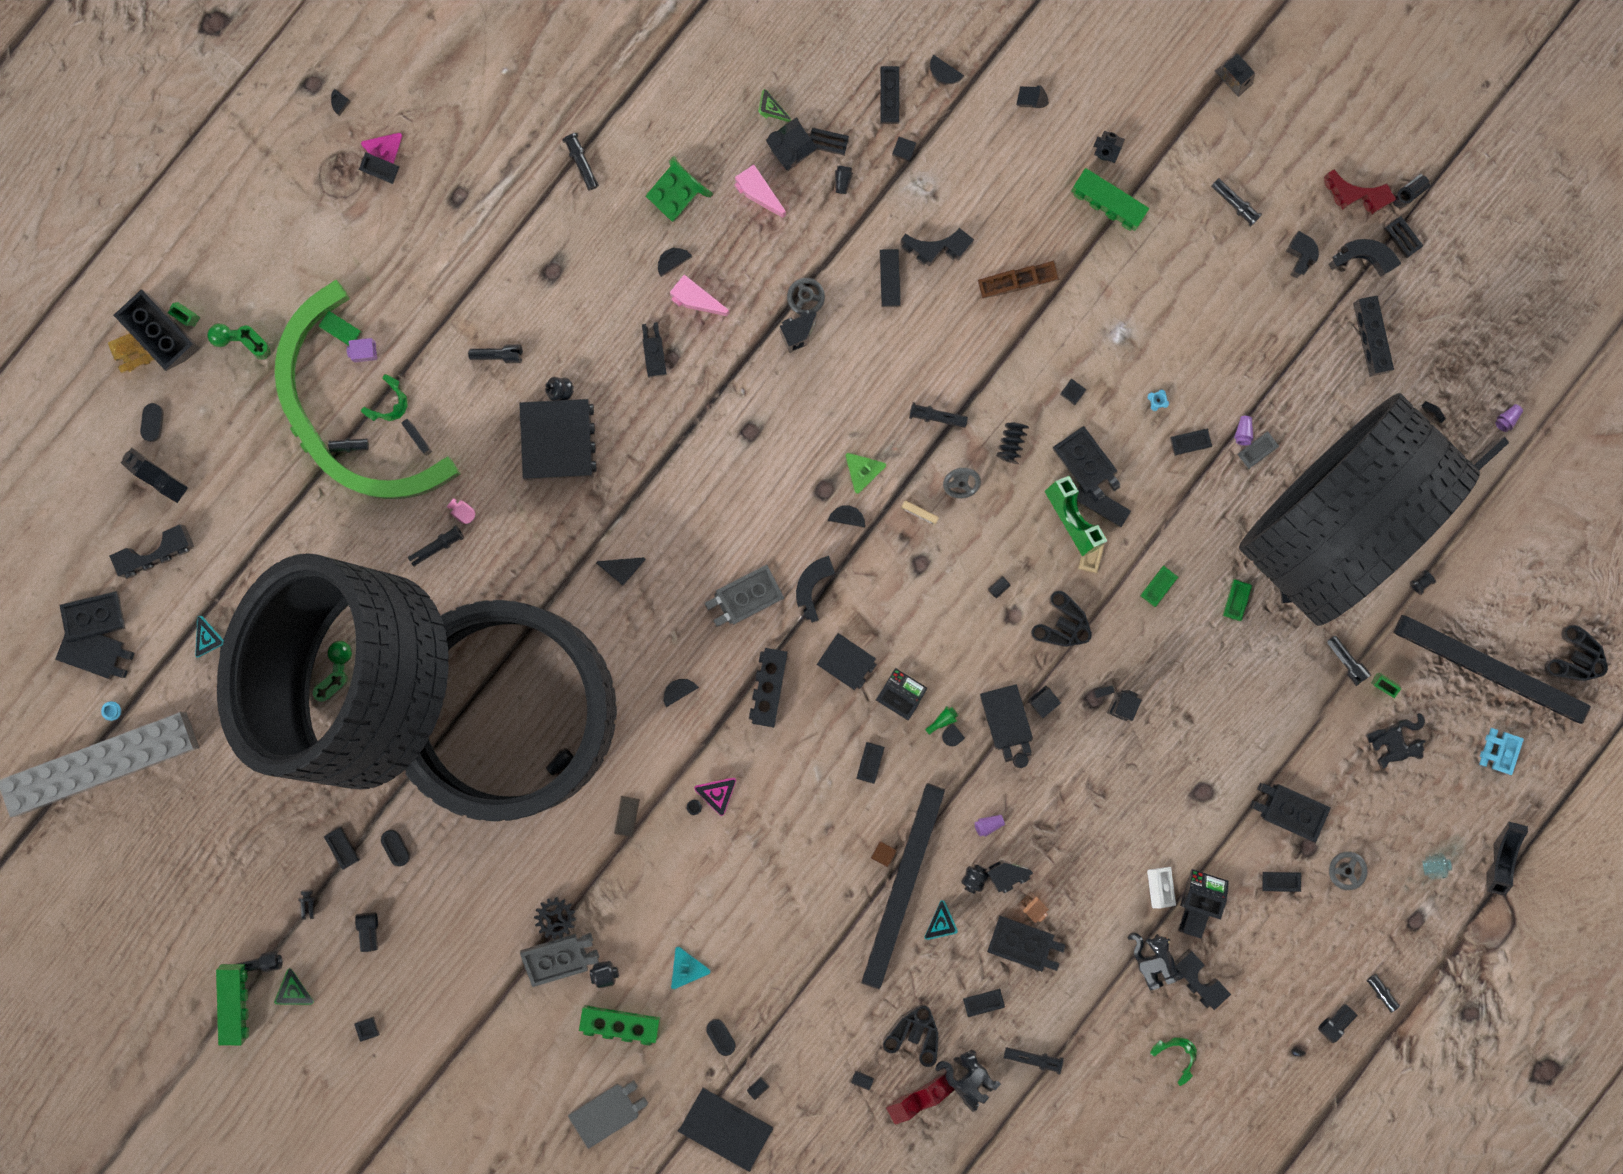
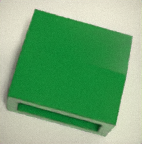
M179 302L172 303L167 312L185 326L192 325L195 327L201 318ZM179 311H181L182 313H184L185 315H187V316L189 317L188 320H187L186 318H184L183 316H181L180 314H178Z
M1377 673L1371 682L1375 687L1394 699L1401 690L1400 685L1381 673ZM1382 679L1393 686V689L1389 691L1378 683Z

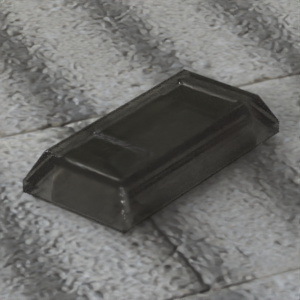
M621 796L614 834L633 837L640 799Z

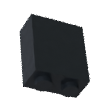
M837 633L816 665L855 691L856 688L861 689L866 681L864 676L867 672L871 674L877 664L874 662L876 660L875 657Z

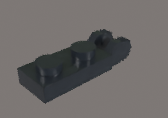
M655 322L653 325L655 338H648V327L646 324H642L644 338L642 340L648 378L667 375L658 322Z

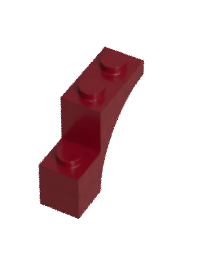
M1335 169L1324 176L1325 186L1328 190L1332 191L1335 203L1341 206L1342 210L1363 199L1364 208L1373 215L1396 200L1387 183L1374 188L1357 187L1340 177Z
M944 1071L941 1075L917 1090L897 1098L886 1107L895 1125L911 1120L924 1109L938 1105L955 1091L946 1080L947 1071Z

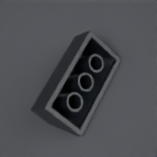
M142 289L113 315L165 371L185 362L199 349L198 345L153 297Z

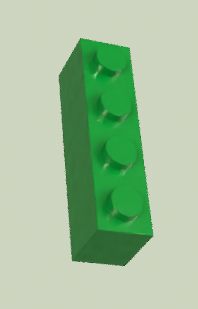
M1087 168L1083 170L1071 190L1077 199L1086 200L1093 209L1098 211L1100 209L1105 212L1106 217L1113 221H1119L1122 223V227L1129 231H1136L1150 209Z
M221 964L216 969L219 1046H242L249 1037V1027H246V1020H248L249 1010L246 1008L248 990L245 989L248 973L245 971V964Z

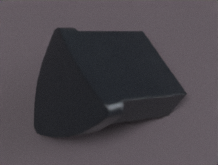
M1037 85V87L1020 86L1017 106L1044 108L1049 104L1047 93L1041 85Z

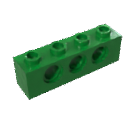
M584 1005L579 1031H582L583 1035L586 1036L600 1034L605 1039L619 1037L624 1042L637 1040L641 1041L640 1044L651 1046L652 1043L657 1041L661 1017ZM598 1018L603 1019L605 1027H598L595 1020ZM615 1022H622L625 1026L624 1030L618 1031L614 1026ZM639 1024L644 1028V1032L637 1034L633 1027Z

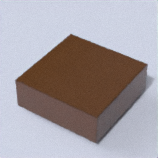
M879 841L871 859L888 867L897 850Z

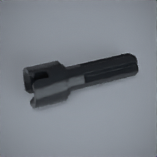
M505 344L503 348L469 349L468 351L470 360H503L506 364L522 363V359L519 357V355L523 354L521 344Z
M1333 636L1327 641L1328 645L1348 669L1347 676L1355 686H1358L1362 681L1371 676V673L1364 664L1356 662L1337 636Z
M276 950L262 953L257 959L236 964H245V971L247 972L254 970L271 972L282 969L283 961L282 956L277 955L279 952Z

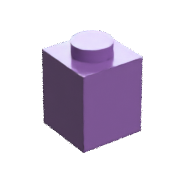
M368 338L349 341V346H347L348 358H351L355 363L377 360L375 340Z

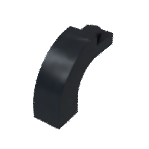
M1358 239L1342 246V251L1332 257L1333 261L1328 264L1334 270L1349 260L1364 259L1370 262L1379 276L1382 277L1401 265V262L1396 254L1385 244L1371 239Z
M829 556L811 563L803 571L797 583L798 608L806 606V609L803 611L806 620H811V623L819 621L812 602V590L820 580L835 575Z

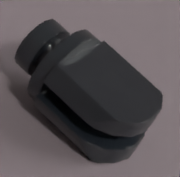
M302 890L301 895L303 897L298 898V901L301 902L302 920H306L307 901L309 903V917L314 919V900H316V896H311L313 894L312 890Z

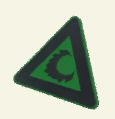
M289 968L285 973L274 1003L276 1005H312L314 1003L313 999L293 970Z

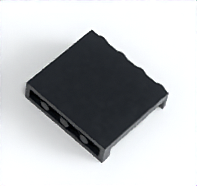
M589 399L519 402L523 479L530 481L543 478L594 477V472H597L596 461H593V453H596V444L592 442V434H595V424L591 423V415H594V405L590 404Z

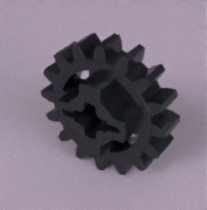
M555 897L553 902L551 898H548V904L541 902L542 909H536L539 915L534 916V919L539 920V922L535 924V927H541L539 933L546 932L545 938L549 935H552L553 940L556 939L557 935L563 938L564 932L567 935L571 933L568 928L575 927L572 921H576L577 918L572 917V914L576 910H570L572 903L566 905L565 898L561 902H559L558 897ZM557 905L555 910H547L548 907ZM564 909L568 914V919L563 914ZM558 914L560 921L554 923L551 916ZM543 918H545V919L547 920V923H548V926H547V927L545 926V924H544V922H543ZM557 926L565 927L562 930L554 931Z

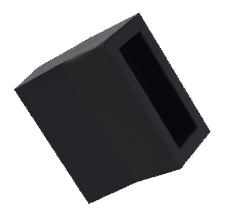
M1046 685L1027 700L1041 718L1047 716L1061 704L1059 699Z
M1185 908L1178 931L1202 939L1209 916Z

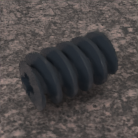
M1017 422L1006 423L1005 428L1008 430L1003 431L1005 437L1000 440L1004 445H999L998 447L1002 452H998L996 456L1005 462L1019 464L1015 461V458H1021L1017 451H1023L1019 444L1025 443L1021 436H1027L1023 429H1029V426Z

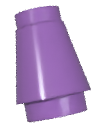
M1514 404L1497 417L1496 426L1503 432L1512 430L1523 413V409L1519 405Z
M1240 417L1234 437L1236 444L1251 445V441L1254 440L1252 417Z
M1001 815L980 818L974 825L978 835L986 837L1004 826L1005 823Z

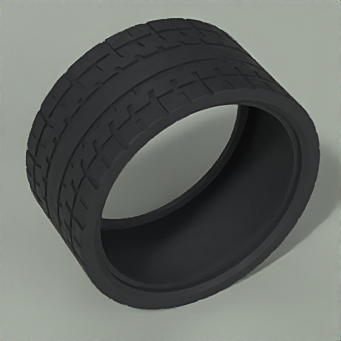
M1397 393L1367 414L1320 456L1255 523L1241 541L1239 550L1250 561H1253V564L1270 578L1315 625L1321 626L1336 619L1360 602L1417 552L1469 495L1479 479L1480 471L1434 425L1430 424V421L1414 408L1401 393Z
M311 553L296 554L272 565L256 579L255 583L250 586L238 604L227 628L220 652L217 671V705L221 726L229 746L232 747V751L243 764L263 775L350 789L375 788L401 774L417 758L429 740L439 718L446 694L449 652L446 631L435 603L424 589L405 577ZM349 606L356 634L353 676L346 699L338 716L324 736L317 740L312 727L309 707L312 670L318 650L328 629L338 615Z
M508 600L478 601L442 614L441 618L446 631L448 651L468 635L497 625H525L553 639L569 655L581 676L587 699L585 731L575 756L564 771L552 782L531 794L498 796L466 785L443 765L436 755L430 740L427 741L417 758L405 769L406 776L413 785L418 787L417 789L427 798L433 799L432 802L448 809L454 814L466 815L467 818L494 822L517 820L550 809L572 797L582 789V786L590 781L595 772L600 768L604 761L603 757L609 751L616 726L614 724L617 716L615 688L612 687L613 680L610 671L607 669V664L602 655L598 654L596 646L580 629L573 626L566 619L522 602Z

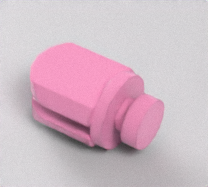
M453 498L447 508L453 509L450 514L463 524L471 523L475 518L474 509L462 500L456 503L457 500Z

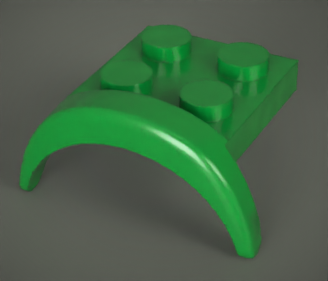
M672 156L669 160L670 167L645 197L667 218L675 222L699 193L711 198L713 192L698 182L677 161L676 157Z

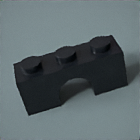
M1130 690L1115 692L1107 714L1123 721H1133L1142 699L1137 698L1138 694Z
M1190 949L1174 962L1177 973L1182 974L1188 982L1186 985L1193 994L1197 992L1202 997L1199 1001L1206 1008L1211 1007L1215 1010L1231 996L1230 992L1216 978L1207 984L1199 982L1198 973L1205 965Z

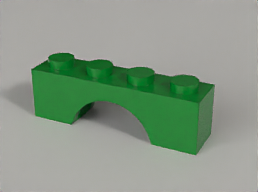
M1070 476L1055 481L1044 491L1082 557L1098 550L1107 542L1099 525L1089 524L1081 516L1077 506L1079 491Z

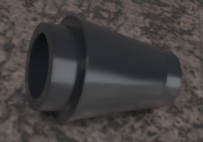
M837 166V170H835V193L847 194L853 176L851 167Z
M566 748L559 750L546 766L547 771L554 776L564 770L573 759V754Z

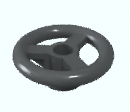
M798 279L788 289V304L794 312L801 314L807 311L801 309L805 303L818 301L815 307L809 309L810 312H818L825 301L824 289L814 279ZM807 283L816 287L819 295H815L813 290L805 287L804 284ZM796 287H799V301L795 305L793 301V292L796 289ZM808 293L809 298L805 299L802 295Z
M969 468L954 469L943 480L945 492L949 496L959 499L974 495L981 486L979 474ZM970 475L975 479L973 488L968 485ZM958 487L964 489L966 492L957 493L952 491L951 488Z
M1342 852L1336 855L1330 863V879L1340 889H1357L1367 878V865L1364 859L1354 852ZM1347 857L1351 858L1349 863L1343 862L1338 866V868H1335L1336 864L1341 859ZM1357 861L1362 869L1361 877L1358 881L1354 875V867ZM1347 867L1350 869L1348 874L1345 873ZM1335 874H1339L1343 878H1349L1352 884L1341 883Z

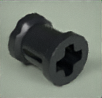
M1424 570L1421 576L1415 581L1412 580L1410 582V585L1415 592L1422 595L1429 585L1436 583V580L1430 572Z

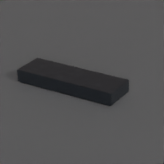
M899 66L880 67V124H899Z
M882 249L879 251L881 307H900L899 249Z
M1079 485L1077 488L1079 491L1077 496L1078 503L1120 528L1123 526L1131 510L1106 495L1098 503L1091 491L1085 494Z

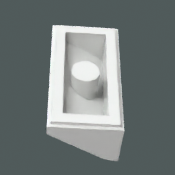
M1171 867L1148 870L1152 908L1176 906Z

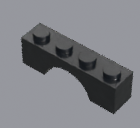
M179 524L162 532L160 546L149 555L142 556L133 549L125 548L109 555L118 577L129 579L136 576V572L140 570L148 571L153 569L156 563L171 561L174 555L178 554L181 556L189 553V549L194 547V544L186 526Z

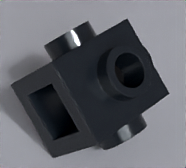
M1103 131L1102 136H1097L1093 145L1096 148L1094 155L1098 156L1101 160L1115 163L1125 139L1113 132Z

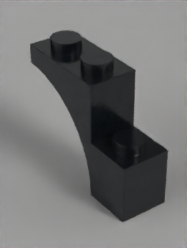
M959 228L949 237L932 242L917 240L905 233L900 243L903 250L909 254L912 252L917 256L916 260L924 266L927 264L930 267L943 250L946 251L945 254L949 258L959 261L973 244L974 239Z
M132 447L124 454L121 464L134 476L153 486L159 493L176 503L180 501L188 489L183 482L155 465Z
M1508 822L1494 842V862L1486 872L1487 892L1506 896L1513 887L1515 864L1522 842L1528 833V826Z

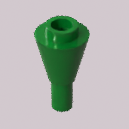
M946 706L935 719V722L925 730L930 735L939 728L958 722L957 717L959 715L953 707L949 708Z

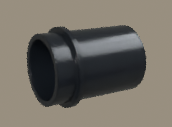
M1001 576L993 585H990L988 590L997 599L1011 585Z
M1017 753L1013 757L1015 767L1024 768L1028 765V757L1024 758L1023 753Z
M691 800L687 803L686 809L689 814L697 815L701 812L702 805L698 800Z
M855 1071L851 1083L854 1086H859L869 1091L874 1078L861 1073V1071Z
M760 1077L749 1086L747 1092L756 1100L770 1086L763 1077Z

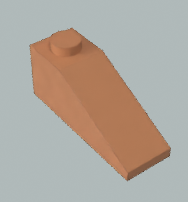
M1031 891L1017 904L1035 923L1043 921L1048 915L1046 912L1049 909Z

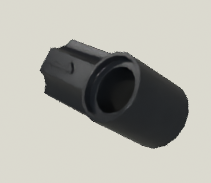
M1419 174L1394 194L1396 200L1393 202V205L1397 208L1406 207L1431 187L1429 179ZM1400 194L1406 197V201L1401 199Z
M377 913L356 914L355 925L356 930L359 931L360 952L378 950Z
M1344 1003L1331 1018H1326L1319 1025L1318 1030L1331 1043H1335L1343 1036L1344 1030L1358 1015Z

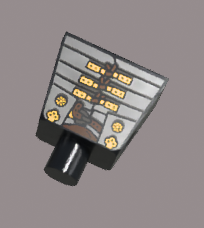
M1237 53L1215 69L1218 76L1238 97L1253 85L1255 72Z

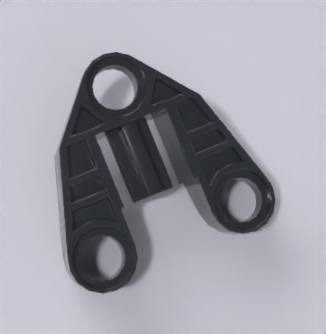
M1056 591L1052 593L1049 599L1050 604L1064 615L1077 621L1078 624L1076 625L1060 616L1055 626L1069 633L1070 637L1056 629L1038 624L1031 630L1032 638L1038 642L1061 647L1089 642L1092 632L1085 612L1065 592ZM1056 594H1060L1064 598V602L1061 605H1056L1053 601ZM1038 627L1043 628L1045 631V636L1040 639L1034 634L1035 629ZM1080 630H1085L1088 633V637L1084 641L1079 640L1077 637V633Z
M1577 625L1564 627L1561 635L1563 640L1591 655L1589 657L1577 650L1571 655V661L1585 667V669L1559 659L1547 661L1544 667L1545 672L1549 676L1575 681H1587L1602 677L1608 670L1603 646L1587 631ZM1570 628L1576 631L1574 639H1570L1567 636V631ZM1553 662L1559 665L1557 673H1553L1550 670V665ZM1596 663L1602 666V671L1599 674L1595 673Z
M919 1005L900 1016L884 1037L882 1044L886 1052L896 1053L900 1049L903 1040H905L911 1022L914 1024L908 1041L914 1044H919L926 1027L927 1031L919 1053V1061L925 1067H932L937 1061L938 1029L930 1008L926 1005ZM920 1009L928 1011L926 1019L918 1018L917 1013ZM888 1039L896 1040L897 1046L894 1049L886 1047ZM926 1052H930L933 1055V1060L929 1063H925L922 1060V1056Z

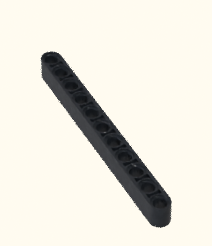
M1401 615L1393 631L1394 634L1576 723L1583 724L1590 711L1591 706L1408 616Z
M926 783L861 981L863 985L878 990L882 986L945 793L944 788Z

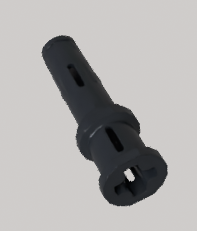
M578 133L569 134L562 139L570 152L569 157L574 159L587 190L596 189L599 187V184L584 155L585 148L581 146L577 138L579 135Z
M1220 178L1211 185L1236 210L1237 215L1242 216L1249 223V227L1253 226L1262 216L1261 213H1257L1250 206V202H1244Z
M912 402L909 419L918 418L927 423L931 420L963 428L966 427L968 421L967 416L933 409L930 405L927 407L916 405L915 402Z
M455 525L448 532L440 534L435 541L409 555L408 559L412 561L419 557L411 563L415 567L440 550L448 549L453 543L463 540L464 535L459 527Z
M1005 1047L1003 1056L1004 1059L1037 1066L1041 1071L1045 1069L1054 1071L1058 1075L1061 1074L1064 1060L1063 1057L1058 1059L1050 1057L1046 1053L1038 1055Z

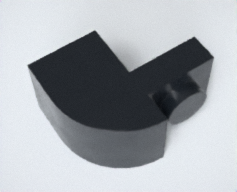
M1300 231L1294 235L1286 249V252L1299 258L1290 275L1298 278L1301 274L1305 275L1309 266L1314 265L1319 257V249L1316 242Z

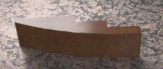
M1050 261L979 279L978 283L982 298L984 299L1057 281L1059 276L1055 261Z

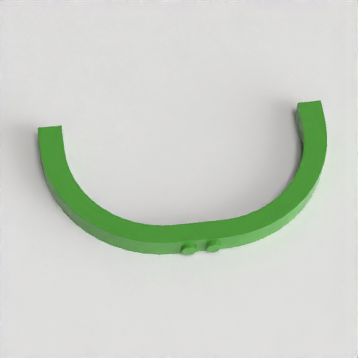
M335 280L309 297L298 308L289 320L280 338L275 359V382L282 409L292 425L290 430L295 437L299 436L302 441L300 445L304 452H309L314 461L326 474L343 486L358 493L382 499H405L434 491L461 475L450 457L447 456L419 474L398 480H376L357 475L345 468L333 457L301 406L296 390L295 368L303 341L309 331L328 311H332L350 300L342 285Z

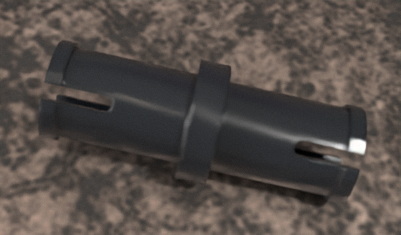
M346 438V440L328 441L330 453L344 451L351 453L352 451L369 450L368 438L353 440Z
M1377 974L1370 976L1366 980L1376 992V997L1382 1000L1390 1013L1400 1007V1004L1390 993V988L1383 984Z

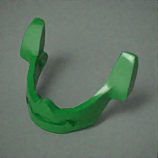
M384 374L382 379L397 393L399 401L398 404L393 406L394 410L387 414L374 412L363 407L361 409L362 414L372 421H375L377 418L386 421L400 419L408 407L407 396L398 388L400 382Z
M1174 1037L1166 1043L1161 1040L1158 1041L1150 1051V1054L1154 1057L1171 1046H1181L1187 1054H1190V1064L1184 1068L1183 1074L1177 1082L1179 1086L1184 1085L1193 1076L1190 1069L1196 1062L1197 1049L1195 1045L1186 1038Z

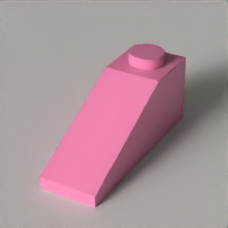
M752 165L735 177L736 184L734 185L740 194L744 193L748 199L782 218L786 216L785 209L755 165Z
M685 275L682 276L670 291L671 300L679 307L683 305L686 308L723 316L730 314L726 307Z

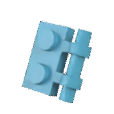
M1491 728L1489 735H1486L1484 750L1481 751L1479 756L1481 757L1479 765L1487 767L1488 761L1491 760L1494 761L1491 769L1512 775L1524 739L1503 732L1500 739L1497 738L1498 730ZM1494 744L1499 745L1496 755L1491 754Z

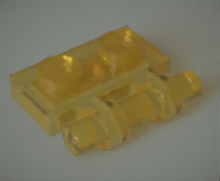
M130 333L108 342L114 360L119 361L122 359L124 364L118 366L121 373L131 372L135 370V367L142 364H150L154 360ZM139 353L140 357L131 361L129 356Z

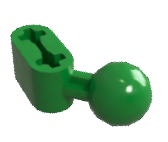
M218 323L211 326L208 330V341L215 347H225L231 341H238L259 360H265L270 356L269 346L250 326L244 325L239 327L238 330H230L225 324ZM246 333L250 335L251 339L259 347L263 348L262 352L258 351L257 347L244 336Z
M335 641L328 647L327 654L329 660L333 663V670L329 676L313 689V697L319 702L330 699L347 684L348 678L344 673V666L351 659L352 649L344 641ZM340 676L342 678L340 683L334 684L326 690L324 696L319 695L322 689L328 688L334 683L335 677Z

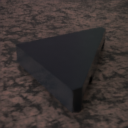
M644 557L597 561L596 564L624 586L646 559Z

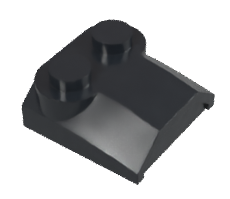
M797 117L778 131L772 132L765 139L787 171L819 149L804 130Z

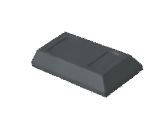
M1267 431L1237 455L1247 468L1250 469L1277 449L1279 445Z

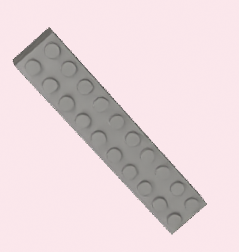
M180 712L0 780V791L9 816L16 817L199 749L187 712Z

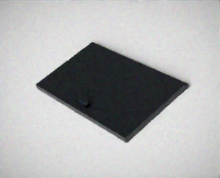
M702 1087L678 1132L750 1172L774 1127Z

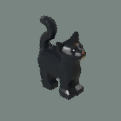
M1421 713L1417 714V723L1407 719L1400 720L1385 729H1378L1366 734L1369 743H1372L1374 751L1380 750L1382 745H1385L1388 750L1385 755L1377 759L1381 769L1386 768L1389 762L1403 761L1409 757H1415L1416 759L1424 757L1423 752L1425 749L1423 743L1426 741L1418 738L1406 745L1402 734L1404 727L1412 731L1420 730L1424 727L1425 718Z
M1130 933L1128 935V940H1136L1137 942L1134 955L1138 962L1139 971L1143 974L1150 991L1164 986L1163 982L1158 979V973L1162 972L1168 985L1184 978L1182 974L1177 973L1174 958L1169 952V938L1156 934L1155 938L1146 939L1155 955L1144 957L1141 954L1144 947L1143 938L1137 933Z
M970 1050L961 1054L960 1057L953 1059L967 1069V1073L958 1081L953 1078V1067L947 1061L938 1062L935 1070L939 1072L943 1068L946 1069V1080L949 1085L961 1096L964 1104L972 1112H975L979 1106L978 1102L985 1104L989 1099L988 1095H982L979 1092L980 1086L991 1092L992 1090H997L1001 1083L990 1078L987 1070L978 1063L976 1052Z

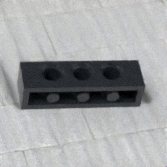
M1378 295L1358 299L1353 303L1369 377L1387 374L1394 370Z
M765 648L764 652H760L759 663H762L761 671L757 670L755 680L759 682L758 690L754 689L752 700L755 701V707L750 708L749 719L752 720V724L775 728L787 651ZM774 663L777 666L774 674L766 672L767 664ZM765 682L773 684L772 692L765 693L762 686ZM760 702H769L770 709L767 712H762L759 709Z

